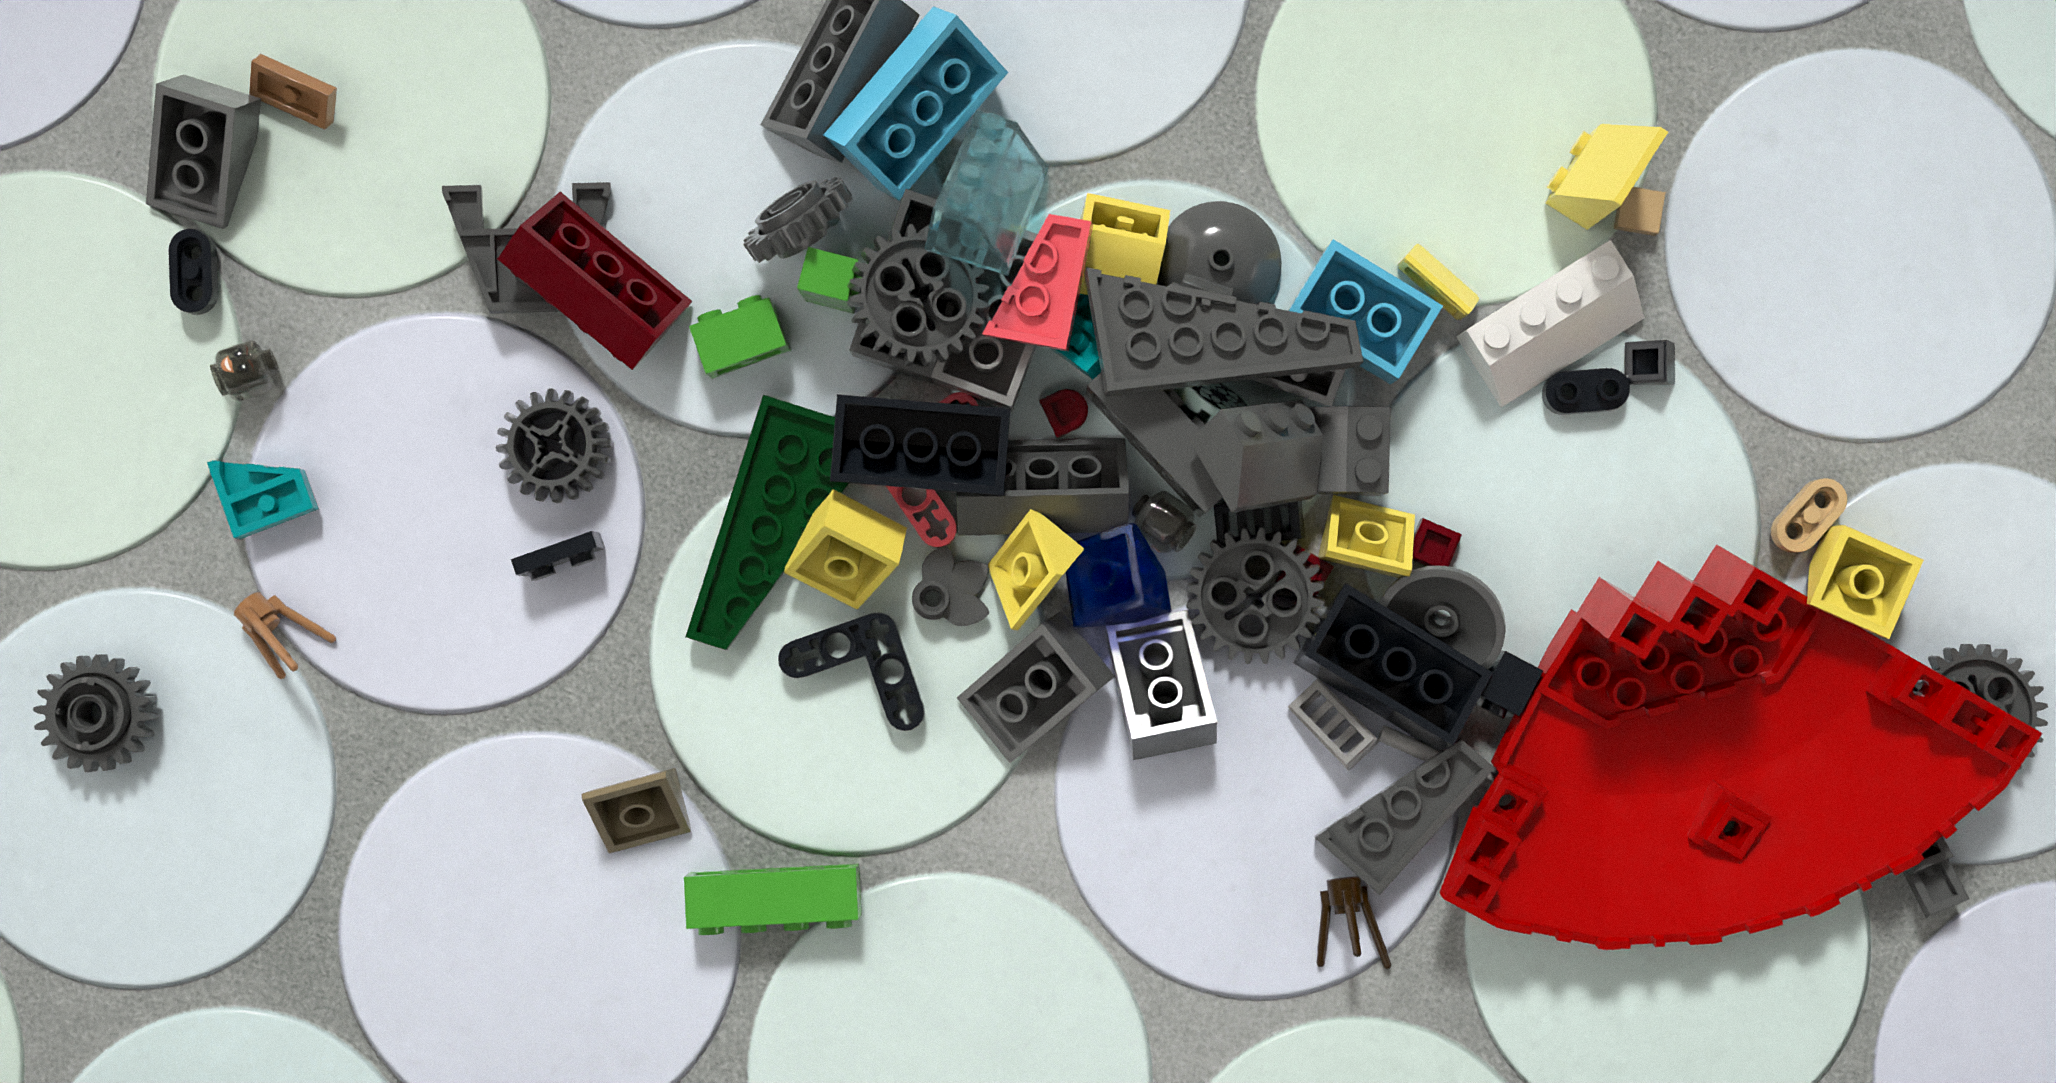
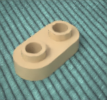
M1829 478L1817 479L1807 483L1772 523L1771 536L1776 546L1790 553L1803 552L1814 546L1846 508L1847 494L1843 486ZM1817 493H1821L1825 498V505L1822 508L1815 504ZM1790 524L1797 528L1795 539H1791L1787 535V527Z

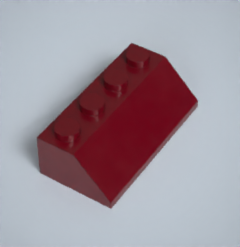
M561 191L518 227L497 258L513 275L528 284L547 303L556 307L573 321L580 330L590 335L607 349L614 358L623 362L631 370L649 354L692 303L691 299Z

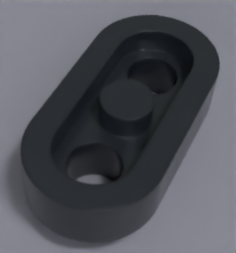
M184 229L176 233L169 244L170 297L178 309L192 315H202L209 312L218 300L217 248L212 238L196 229ZM200 246V256L197 259H192V249ZM201 287L202 297L194 301L192 298L193 291Z
M1614 368L1564 371L1551 376L1545 382L1542 388V400L1551 412L1558 415L1607 412L1619 408L1627 401L1630 385L1626 376ZM1606 381L1611 382L1615 387L1613 396H1607L1603 392V384ZM1563 385H1568L1573 390V396L1570 400L1564 399L1561 396L1560 390Z

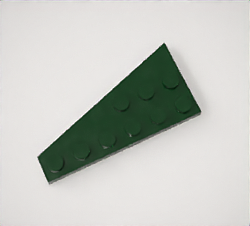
M767 395L762 396L690 620L686 638L728 650L783 575L785 566L812 514L833 489L843 493L849 483L830 481L835 417Z

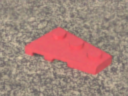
M1053 214L1047 216L1023 259L1024 263L1012 285L1008 286L998 310L993 319L989 320L982 335L1063 351L1069 350L1093 229L1092 221Z

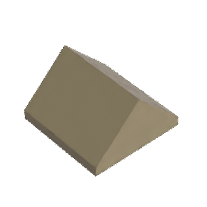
M676 768L582 793V801L609 854L691 832Z

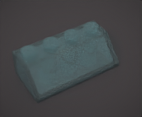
M976 110L933 208L924 250L1007 276L1009 275L1049 170L1017 122L1005 119L995 113H985Z

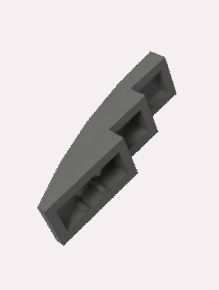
M1943 836L1921 854L1925 859L1918 865L1903 872L1926 918L1970 899L1949 861L1954 856Z

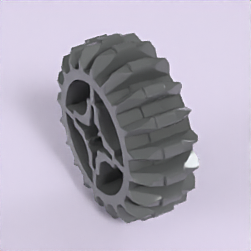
M549 388L545 394V402L539 393L532 392L530 393L532 406L529 407L524 401L518 400L515 405L521 414L518 417L509 412L504 415L506 421L513 423L510 430L505 428L497 430L498 435L508 438L507 444L496 445V451L509 455L508 458L499 462V466L504 470L515 468L509 474L508 482L516 484L523 480L519 490L520 493L529 495L535 489V500L544 502L550 492L552 502L561 503L564 490L570 499L576 500L579 498L576 485L579 484L582 489L590 492L593 490V485L588 480V477L592 475L598 479H603L605 474L596 468L598 461L604 464L611 462V457L600 454L601 448L612 447L613 441L607 438H599L600 434L610 429L609 424L606 422L594 424L600 417L601 411L596 407L586 411L589 400L581 396L574 402V393L569 390H564L559 399L557 391ZM555 412L567 413L563 421L558 420L552 428L542 430L533 425L536 420L544 415ZM578 422L582 426L586 438L584 457L575 450L573 445V439L577 432L575 426ZM525 436L535 445V455L531 460L534 465L531 469L524 456ZM540 436L554 440L561 438L562 440L557 443L562 444L561 449L570 456L552 451L548 454V451L551 449L547 448V442L542 440ZM560 462H567L576 467L571 474L557 480L541 479L547 470L552 471Z

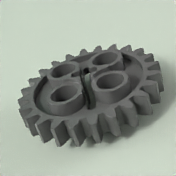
M909 224L905 237H902L896 228H892L889 232L890 243L878 235L873 242L876 251L865 247L861 253L863 260L867 264L856 262L852 268V271L861 277L850 279L847 285L849 289L859 292V294L850 297L847 301L848 306L860 307V311L851 319L852 323L865 322L867 327L860 337L863 339L874 335L877 340L873 350L876 352L886 345L890 348L888 353V360L890 361L901 352L904 353L906 366H909L915 356L919 355L921 363L926 367L931 363L932 354L934 353L937 359L943 363L948 359L947 347L958 355L963 350L960 339L971 343L976 337L969 327L980 328L984 324V320L975 312H984L989 307V303L978 299V296L985 294L989 290V286L976 284V280L985 271L983 268L971 269L969 266L976 256L975 253L965 256L959 253L963 245L962 240L957 241L952 246L947 244L948 231L946 230L936 239L932 238L931 225L926 226L921 236H917L913 224ZM903 260L908 261L910 265L911 277L907 269L902 265ZM931 260L939 267V276L930 277L924 274L920 267V261ZM883 274L895 276L900 282V290L892 292L883 288L880 276ZM914 288L917 293L924 292L927 297L923 302L919 298L912 299L910 297V293ZM944 299L950 301L955 307V317H945L940 314L936 305L937 300ZM897 315H910L916 322V331L906 332L900 329L896 320ZM926 315L931 324L934 325V331H930L926 325Z
M1261 525L1257 536L1251 537L1248 527L1243 526L1240 539H1236L1228 530L1225 533L1226 545L1223 546L1213 539L1210 542L1211 550L1214 553L1213 556L1200 552L1198 559L1205 567H1192L1189 572L1199 580V582L1189 583L1186 586V591L1197 594L1196 598L1187 602L1186 607L1189 609H1199L1200 612L1192 619L1191 623L1192 625L1205 624L1206 628L1200 636L1202 640L1212 635L1217 638L1213 647L1215 652L1224 645L1230 647L1228 659L1230 660L1236 656L1238 651L1244 652L1246 664L1251 662L1253 653H1259L1262 662L1267 664L1269 651L1273 650L1282 660L1285 658L1284 645L1288 644L1296 651L1300 649V642L1297 638L1298 634L1311 638L1312 631L1306 625V622H1320L1321 616L1311 610L1314 607L1324 606L1325 599L1313 595V592L1324 588V581L1311 579L1319 571L1320 567L1319 565H1305V561L1311 553L1309 550L1302 551L1299 554L1294 552L1297 538H1293L1286 545L1281 543L1282 530L1280 529L1274 534L1272 539L1266 538V529L1263 525ZM1253 555L1264 556L1270 564V570L1264 575L1253 574L1247 567L1249 557ZM1278 571H1285V577L1264 591L1262 603L1254 599L1233 618L1227 619L1225 617L1226 612L1246 599L1249 586L1253 590H1258ZM1223 581L1231 583L1236 589L1237 596L1231 601L1220 600L1214 593L1215 584ZM1287 588L1295 593L1297 602L1290 608H1283L1276 604L1273 594L1279 589ZM1252 614L1258 616L1264 624L1262 631L1255 634L1246 632L1242 628L1240 621L1244 616Z
M1960 644L1959 652L1956 648H1943L1944 659L1940 656L1928 657L1933 670L2029 726L2035 728L2048 725L2046 720L2037 717V711L2048 708L2047 703L2035 701V696L2044 690L2043 686H2030L2028 684L2035 675V672L2029 670L2019 672L2023 660L2021 658H2010L2007 660L2008 650L1995 649L1992 652L1991 645L1978 644L1976 649L1973 644ZM1969 675L1973 676L1971 682L1968 681ZM1993 679L1999 687L1998 694L1994 699L1988 693V685ZM1923 681L1916 683L1913 692H1917L1922 688ZM2040 737L2037 742L2042 743L2044 739ZM2032 750L2027 757L2033 758L2035 756Z

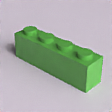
M859 863L690 872L684 876L686 929L698 928V935L724 933V927L741 926V933H758L767 931V925L783 924L785 931H799L809 929V922H826V928L830 929L848 928L852 926V920H859L862 915Z

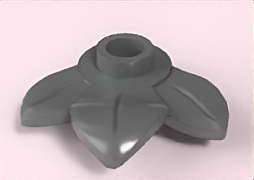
M947 546L939 547L932 551L922 564V581L915 586L912 593V605L915 611L923 618L930 620L944 617L957 626H968L983 620L989 615V610L976 595L980 592L986 581L988 566L973 560L954 563L952 553ZM934 590L940 593L941 602L938 606L930 607L926 604L925 596L929 591Z

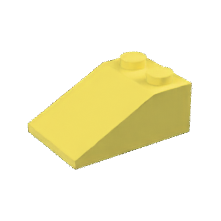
M1600 124L1590 134L1583 131L1569 152L1575 156L1569 167L1566 169L1561 166L1547 185V188L1552 193L1545 203L1588 230L1622 205L1668 134V131L1662 127Z

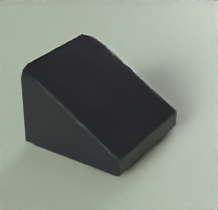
M1669 340L1625 342V376L1628 379L1629 385H1674L1675 344Z

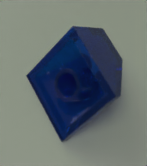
M1131 522L1076 541L1084 550L1066 571L1073 627L1085 628L1138 623L1172 612L1166 572L1135 523Z

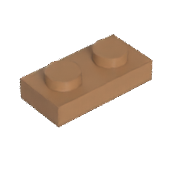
M259 54L251 61L249 95L261 98L262 102L324 130L334 122L336 87L263 54Z

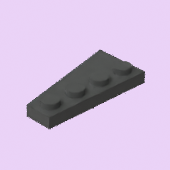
M1460 738L1453 746L1440 751L1316 834L1315 839L1380 895L1494 770V766Z

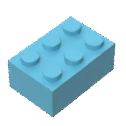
M1333 239L1326 247L1288 311L1297 313L1309 311L1355 320L1363 357V363L1360 367L1391 385L1402 375L1443 305Z

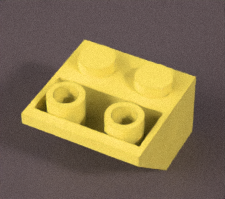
M1087 193L1080 219L1092 221L1093 229L1085 270L1088 267L1102 270L1101 274L1121 278L1128 275L1141 278V282L1157 284L1171 210ZM1083 275L1080 294L1088 295L1085 275Z

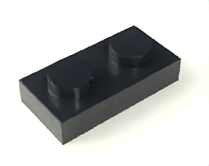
M590 531L511 559L517 576L530 575L531 581H536L556 574L554 567L570 561L571 566L576 567L596 560L594 552L605 549L601 534Z

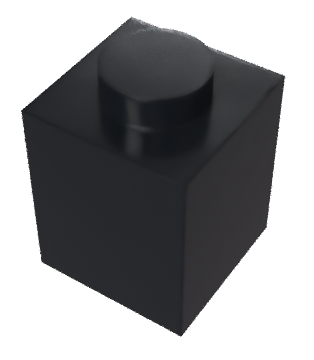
M1501 650L1494 664L1488 669L1493 674L1480 699L1483 700L1482 709L1504 719L1507 713L1515 716L1521 715L1543 670L1507 651Z

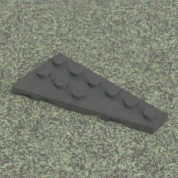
M1086 267L1084 275L1105 397L1360 367L1363 363L1355 320L1309 311L1297 313L1277 309L1276 305L1259 302L1257 305L1236 301L1237 297L1174 284L1166 287L1141 282V278L1125 275L1124 278L1101 274L1102 270Z

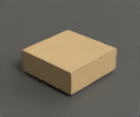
M1633 187L1622 205L1616 210L1614 229L1651 236L1659 234L1666 192Z

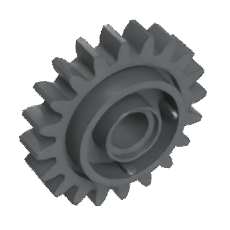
M837 177L830 181L826 179L819 185L816 181L801 184L776 199L757 216L755 223L758 227L748 232L749 236L743 240L745 242L743 245L753 260H757L758 263L765 259L769 261L776 255L781 259L796 255L822 239L826 235L827 229L838 224L840 221V214L838 212L849 206L847 203L853 199L851 197L852 194L843 180Z
M95 654L93 660L90 656H77L76 665L72 662L61 663L60 668L63 675L48 674L46 676L53 689L37 691V694L46 699L47 703L46 705L33 707L34 712L45 715V720L37 723L34 728L35 730H48L49 735L42 740L41 745H57L52 755L54 760L64 759L69 756L67 760V768L69 769L79 768L83 764L85 772H95L99 769V766L103 771H108L116 768V761L119 764L132 762L129 751L136 753L145 750V746L139 740V737L154 736V731L146 727L145 722L158 719L159 715L147 711L146 708L158 700L156 696L143 695V691L151 684L150 680L135 682L140 668L128 667L124 669L125 659L113 658L109 662L107 654ZM95 703L100 706L102 712L98 723L94 722L91 717V708Z

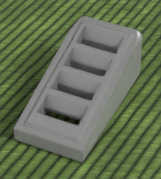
M1318 678L1288 706L1291 712L1348 771L1379 743L1378 739ZM1322 694L1327 700L1308 717L1304 710ZM1334 707L1339 713L1320 729L1316 723ZM1347 720L1351 726L1332 742L1328 736ZM1359 733L1363 738L1345 755L1340 749Z

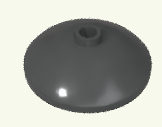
M1225 201L1198 204L1178 215L1168 226L1166 244L1157 281L1159 285L1166 287L1173 282L1181 284L1186 272L1232 288V296L1237 297L1236 301L1257 305L1259 302L1268 303L1275 293L1281 275L1282 260L1279 244L1268 224L1255 212L1244 206ZM1218 252L1226 254L1229 259L1228 264L1225 266L1215 264L1213 260L1214 254Z
M1427 566L1412 570L1409 577L1401 576L1387 588L1379 602L1486 669H1489L1494 664L1502 650L1506 633V622L1502 606L1496 595L1484 582L1466 571L1447 566ZM1445 610L1450 614V617L1440 618L1436 612Z

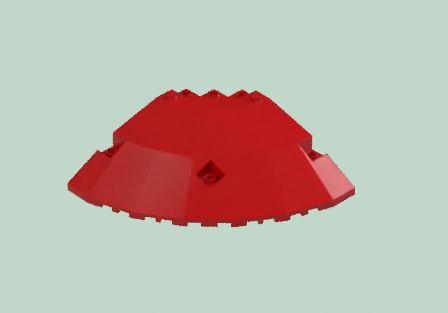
M1716 544L1694 580L1657 561L1635 597L1599 577L1577 612L1572 609L1570 610L1548 645L1537 667L1543 670V673L1521 715H1513L1490 761L1499 774L1478 807L1475 805L1472 807L1439 893L1444 900L1498 929L1528 935L1534 932L1554 936L1558 941L1571 943V940L1593 944L1602 950L1631 949V945L1653 944L1655 947H1665V943L1688 942L1690 945L1723 942L1722 937L1742 931L1752 934L1783 925L1782 920L1804 914H1808L1810 917L1820 915L1841 904L1840 898L1858 889L1865 892L1873 888L1871 882L1889 873H1893L1896 876L1918 865L1925 859L1921 855L1942 836L1948 839L1958 830L1954 825L1974 808L1980 811L2008 786L2043 733L1868 631L1808 605V597ZM1918 680H1922V688L1917 692H1913V688ZM1503 795H1512V800L1508 805H1499V800ZM1735 821L1734 828L1731 831L1724 832L1723 829L1727 823Z

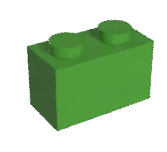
M808 247L797 289L806 302L854 314L856 307L848 306L847 301L850 297L859 294V292L849 289L847 285L850 279L861 278L852 271L854 264L859 262V260Z
M755 295L745 298L737 303V309L724 314L721 309L706 312L697 317L699 323L689 326L705 373L713 379L791 351L776 307L769 297L762 299L761 295Z

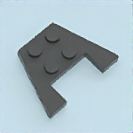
M610 182L572 183L573 202L602 225L611 194ZM442 186V194L490 314L560 312L497 260L518 228L484 229L482 186Z

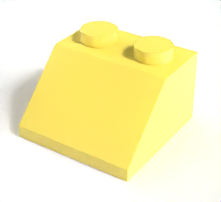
M833 489L812 514L785 566L784 573L858 610L899 565L907 527Z
M1846 525L1831 526L1822 535L1809 564L1807 604L1885 639H1890L1924 560Z

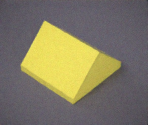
M1333 495L1318 557L1322 560L1396 578L1401 576L1409 577L1412 571L1415 514Z
M1032 509L1029 510L988 563L990 574L1012 630H1019L1084 550L1081 545L1044 515Z

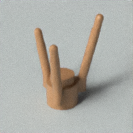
M260 592L253 593L236 607L233 615L243 624L242 629L252 638L279 679H284L286 674L269 646L291 671H297L298 664L272 633L280 623V618L277 616L278 613L330 643L336 641V637L286 606L276 595L267 600Z

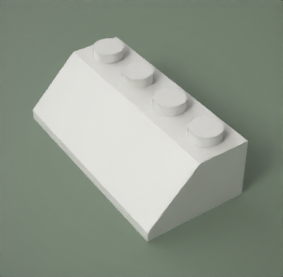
M1609 240L1456 337L1500 407H1503L1645 317L1634 276L1612 241Z

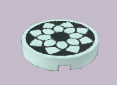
M1224 383L1175 388L1178 396L1190 410L1199 413L1202 409L1211 416L1208 421L1221 409L1250 406L1238 393Z

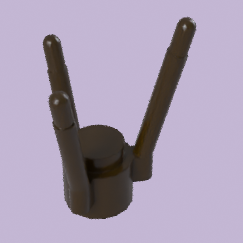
M1358 876L1326 880L1328 890L1320 891L1322 908L1317 946V966L1323 967L1325 964L1331 906H1334L1335 914H1346L1353 955L1355 957L1361 956L1360 937L1355 913L1361 911V905L1383 967L1387 970L1390 969L1392 965L1368 899L1367 886H1361V880Z

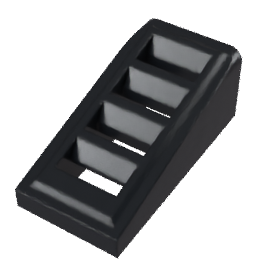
M1302 501L1263 507L1271 509L1273 533H1266V538L1272 539L1279 529L1282 530L1281 541L1305 538ZM1217 504L1213 506L1217 541L1224 546L1226 545L1225 533L1228 530L1230 531L1229 512L1231 511L1227 504ZM1282 506H1288L1290 531L1283 532ZM1263 508L1253 509L1255 535H1251V537L1257 536L1261 525L1265 526ZM1246 511L1236 512L1239 535L1235 536L1236 539L1241 538L1242 527L1247 526Z

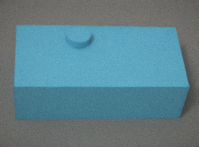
M933 6L823 136L878 190L899 201L903 197L905 189L909 190L1009 72L957 15Z

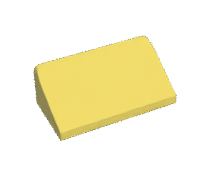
M1416 244L1398 264V268L1432 299L1443 305V308L1456 320L1466 317L1479 301L1477 294L1420 244Z

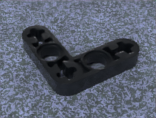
M877 612L790 641L780 650L778 656L779 667L783 673L792 678L807 677L866 656L889 723L898 730L908 731L919 726L924 719V703L898 627L893 618L887 614ZM878 619L881 625L888 624L890 632L884 634L887 647L896 643L898 652L885 653L875 660L872 651L881 649L877 639H869L866 631L872 629L871 621ZM834 633H842L850 641L849 652L841 658L833 657L826 648L828 638ZM818 639L819 652L826 661L825 664L819 666L818 657L805 661V669L800 672L797 666L788 665L787 659L793 656V648L797 647L800 653L814 650L815 648L810 642ZM888 659L898 660L904 667L903 678L895 684L886 683L880 676V667ZM909 683L912 692H905L903 694L908 705L915 704L918 712L912 715L913 722L906 724L904 718L896 719L894 716V711L900 708L897 696L888 700L886 691L898 690Z

